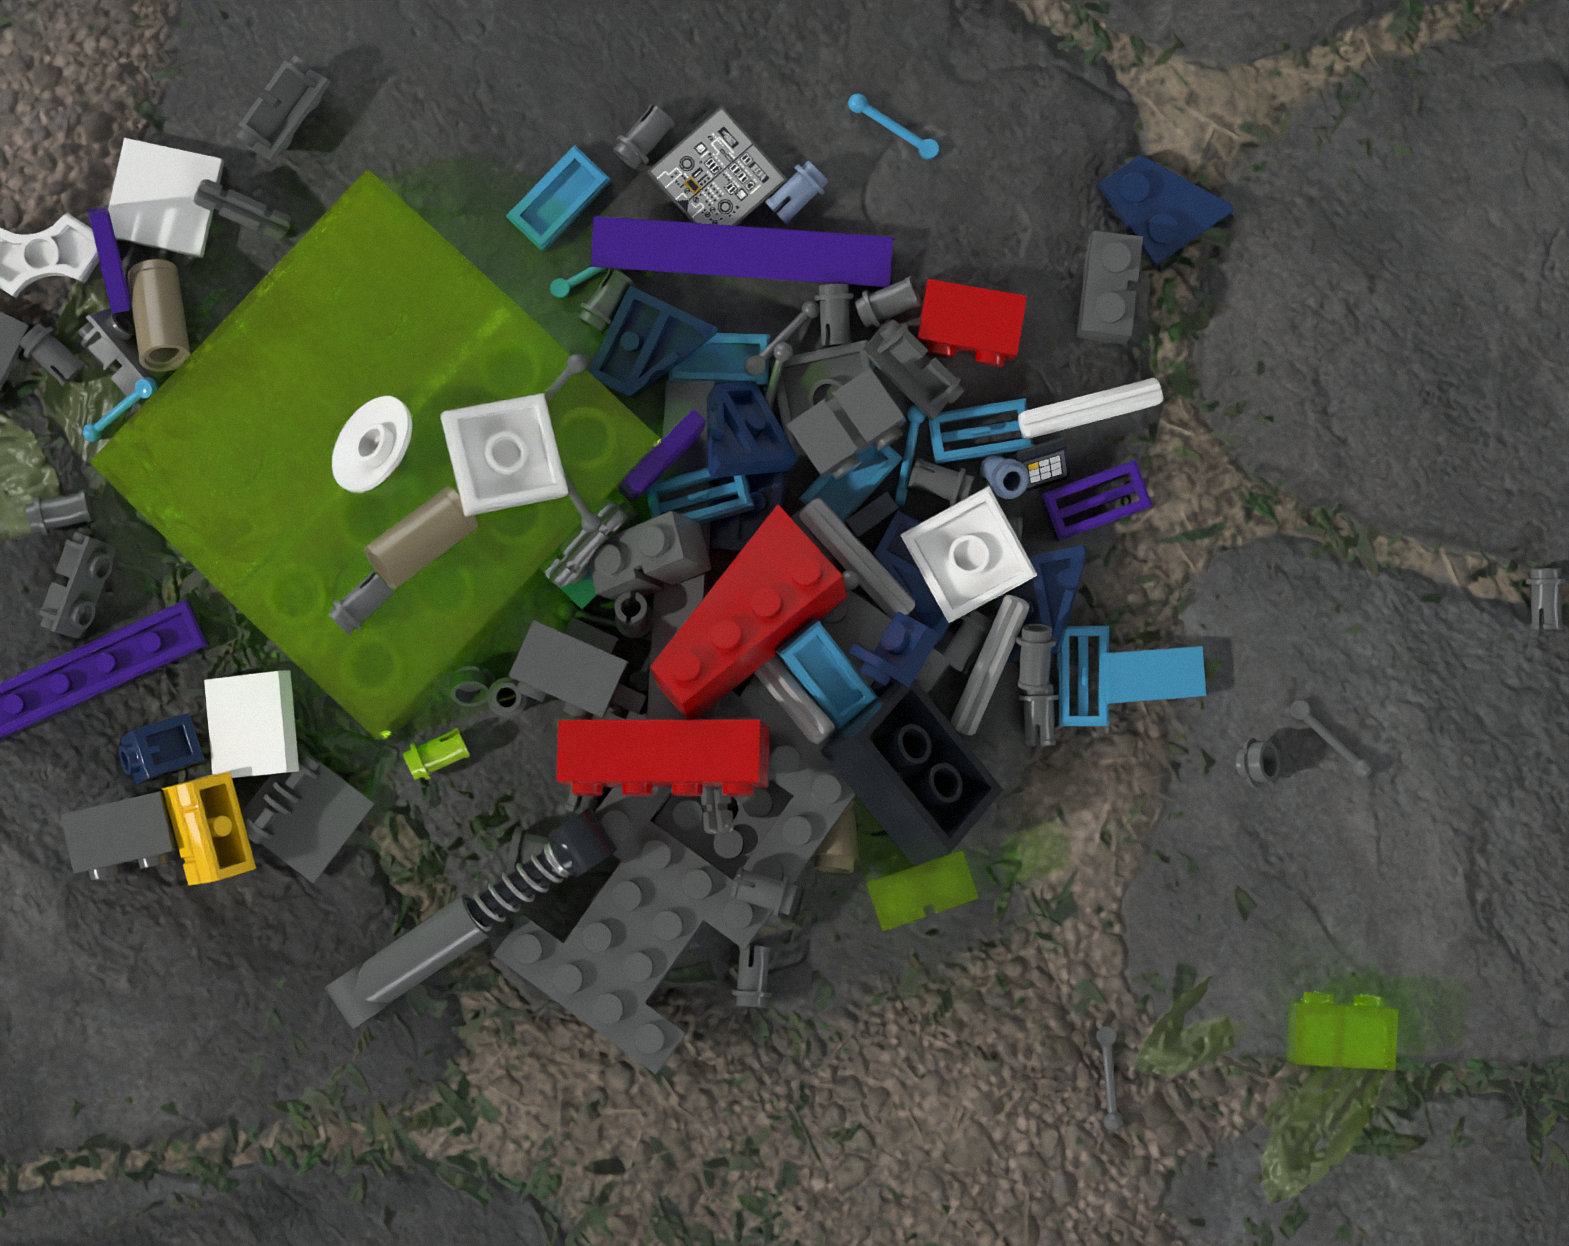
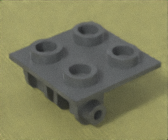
M297 744L299 771L271 774L242 811V817L247 836L251 841L258 845L259 843L264 845L314 884L375 803Z

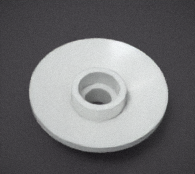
M392 396L375 398L360 407L347 421L337 439L332 457L333 475L341 487L350 492L368 491L382 483L397 467L408 447L412 431L411 414L408 407L402 401Z

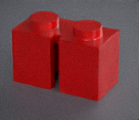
M928 279L923 298L917 340L923 346H926L928 350L926 354L931 356L955 358L956 351L970 352L969 354H975L974 362L1003 367L1005 360L1014 361L1017 356L1027 296Z

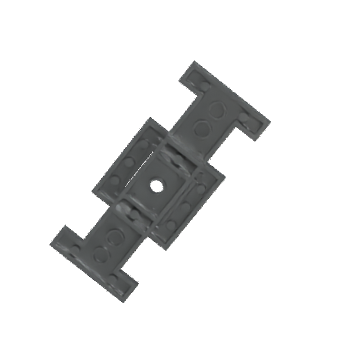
M846 590L848 598L821 618L819 622L872 688L876 680L860 671L864 662L849 653L853 644H856L873 653L882 639L884 631L889 627L893 619L853 591ZM934 648L915 677V680L927 695L951 663V660ZM756 674L740 696L730 691L701 714L700 720H761L770 726L768 787H753V796H732L737 801L739 807L738 814L733 820V830L724 834H708L705 832L703 813L707 812V808L705 805H702L701 796L672 795L670 797L672 787H653V795L627 796L622 795V787H613L594 814L618 848L612 854L622 862L567 939L563 942L531 917L522 914L494 953L496 958L654 1074L660 1072L687 1032L647 1002L700 927L706 921L741 948L747 950L774 911L730 898L739 867L780 881L787 877L790 878L789 883L794 884L822 842L856 797L853 790L821 752V749L839 729L835 727L834 732L820 744L809 741Z

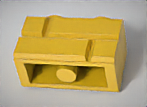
M230 771L207 775L162 788L181 858L185 860L183 867L188 886L215 882L256 869Z

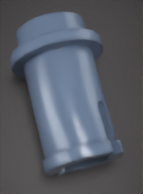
M807 161L802 167L797 164L794 167L797 172L770 199L768 198L765 201L776 212L787 200L791 199L777 213L778 217L787 225L817 193L821 196L825 193L822 188L829 182L810 161Z
M991 455L980 466L981 478L984 477L986 479L984 482L991 486V489L999 497L1013 499L1020 496L1027 488L1029 483L1027 468L1017 460L1006 459L1000 455Z

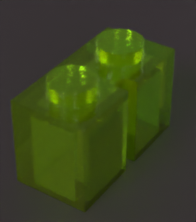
M959 848L953 850L950 854L916 866L912 864L865 881L882 931L926 917L923 907L930 904L932 910L938 913L979 899L964 853Z
M1304 991L1303 1000L1289 999L1286 1060L1299 1065L1396 1070L1399 1009L1390 1005H1384V996L1354 994V1003H1335L1334 993Z

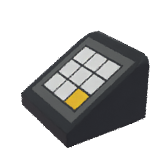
M1061 437L1019 450L1013 457L1014 460L1021 462L1027 468L1029 483L1025 491L1044 487L1070 477L1067 445L1065 439Z

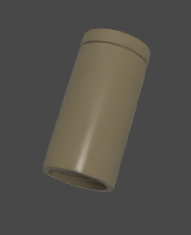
M154 259L140 262L134 265L128 272L140 364L148 370L158 372L178 369L187 364L191 358L178 268L175 264L166 260Z
M446 486L365 546L364 553L382 580L392 589H397L476 530L478 522L474 515L465 516L460 495L451 487Z

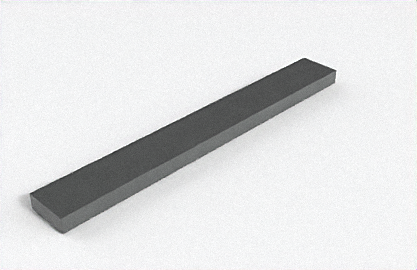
M666 381L663 439L692 409L706 420V425L700 437L661 476L660 481L708 467L707 396L713 386L717 384L715 381ZM713 481L659 496V503L713 488ZM712 501L679 510L676 513L682 515L712 506ZM711 522L701 524L708 556ZM708 571L675 585L663 582L664 589L654 593L650 666L707 595ZM650 668L647 720H686L660 690Z

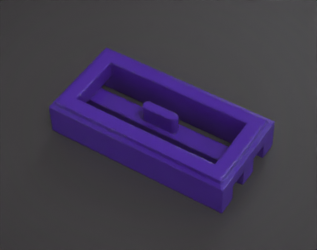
M105 206L89 209L87 212L112 314L130 310L129 307L132 306L109 210L105 209Z
M692 409L624 478L619 492L631 503L633 501L636 502L700 437L706 425V420Z
M1136 459L1041 494L1050 522L1055 529L1058 542L1153 506ZM1125 474H1130L1132 482L1058 509L1055 500ZM1136 492L1139 501L1069 527L1064 525L1063 519L1131 493Z

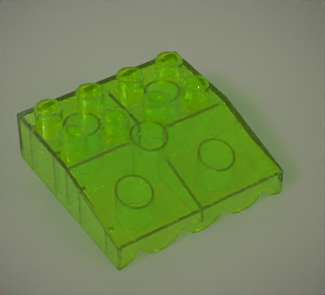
M369 169L354 182L89 462L237 609L376 739L391 740L444 684L448 674L452 670L456 671L457 666L463 663L542 580L545 576L542 571L544 564L554 554L559 556L562 553L560 547L579 528L582 519L568 495L561 498L474 514L478 522V528L397 589L391 588L395 595L386 600L361 624L364 628L361 632L356 629L348 635L329 616L328 612L334 607L332 603L334 599L340 602L371 570L377 574L364 553L365 546L446 486L451 487L459 494L442 425V413L444 411L542 394L567 367V359L571 356L511 298ZM586 369L579 374H574L547 404L561 465L590 512H593L603 500L609 499L615 502L622 495L619 489L624 478L661 442L660 438ZM382 396L395 397L408 407L412 419L411 437L404 456L394 471L376 487L359 493L344 489L336 482L332 471L333 451L343 427L351 416L367 402Z

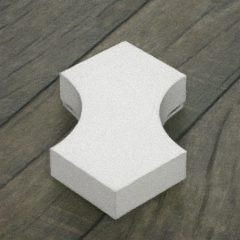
M68 213L64 214L52 227L35 234H14L0 228V288L15 298L29 284L49 276H67L85 284L99 263L92 229Z

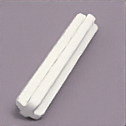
M1150 378L1024 411L1018 415L1019 426L1023 437L1030 439L1156 406L1163 401V393L1159 381L1156 378Z

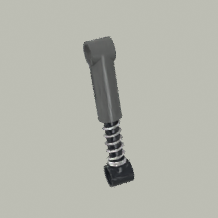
M589 807L549 834V843L545 844L540 854L531 853L530 861L524 865L517 863L515 871L509 875L503 873V879L496 884L488 883L486 891L481 894L474 892V899L467 894L460 895L386 948L326 986L325 990L352 1030L448 963H452L489 938L492 934L491 928L494 921H504L506 913L509 911L518 912L521 903L524 901L533 902L535 893L538 891L547 892L550 883L553 881L557 883L562 882L563 877H568L569 874L575 875L576 878L617 851L618 848Z

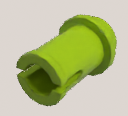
M458 727L419 746H416L415 742L411 743V749L403 753L414 780L424 777L426 781L431 779L430 773L463 758L471 757Z

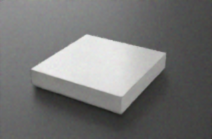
M124 138L108 208L116 240L203 258L214 208L209 211L196 205L193 202L194 195L199 183L203 179H209L220 184L224 161L221 158Z
M544 393L444 411L442 413V425L465 516L561 498L568 494Z
M990 486L901 534L904 543L948 623L1038 575Z
M290 670L204 680L212 774L230 771L232 778L299 771Z

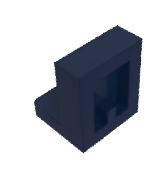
M898 611L889 627L884 631L882 639L873 653L856 644H853L849 653L864 662L860 671L886 686L892 678L910 687L940 634Z
M189 713L131 730L121 737L123 746L119 747L120 761L126 774L133 775L136 784L147 782L154 777L204 761Z

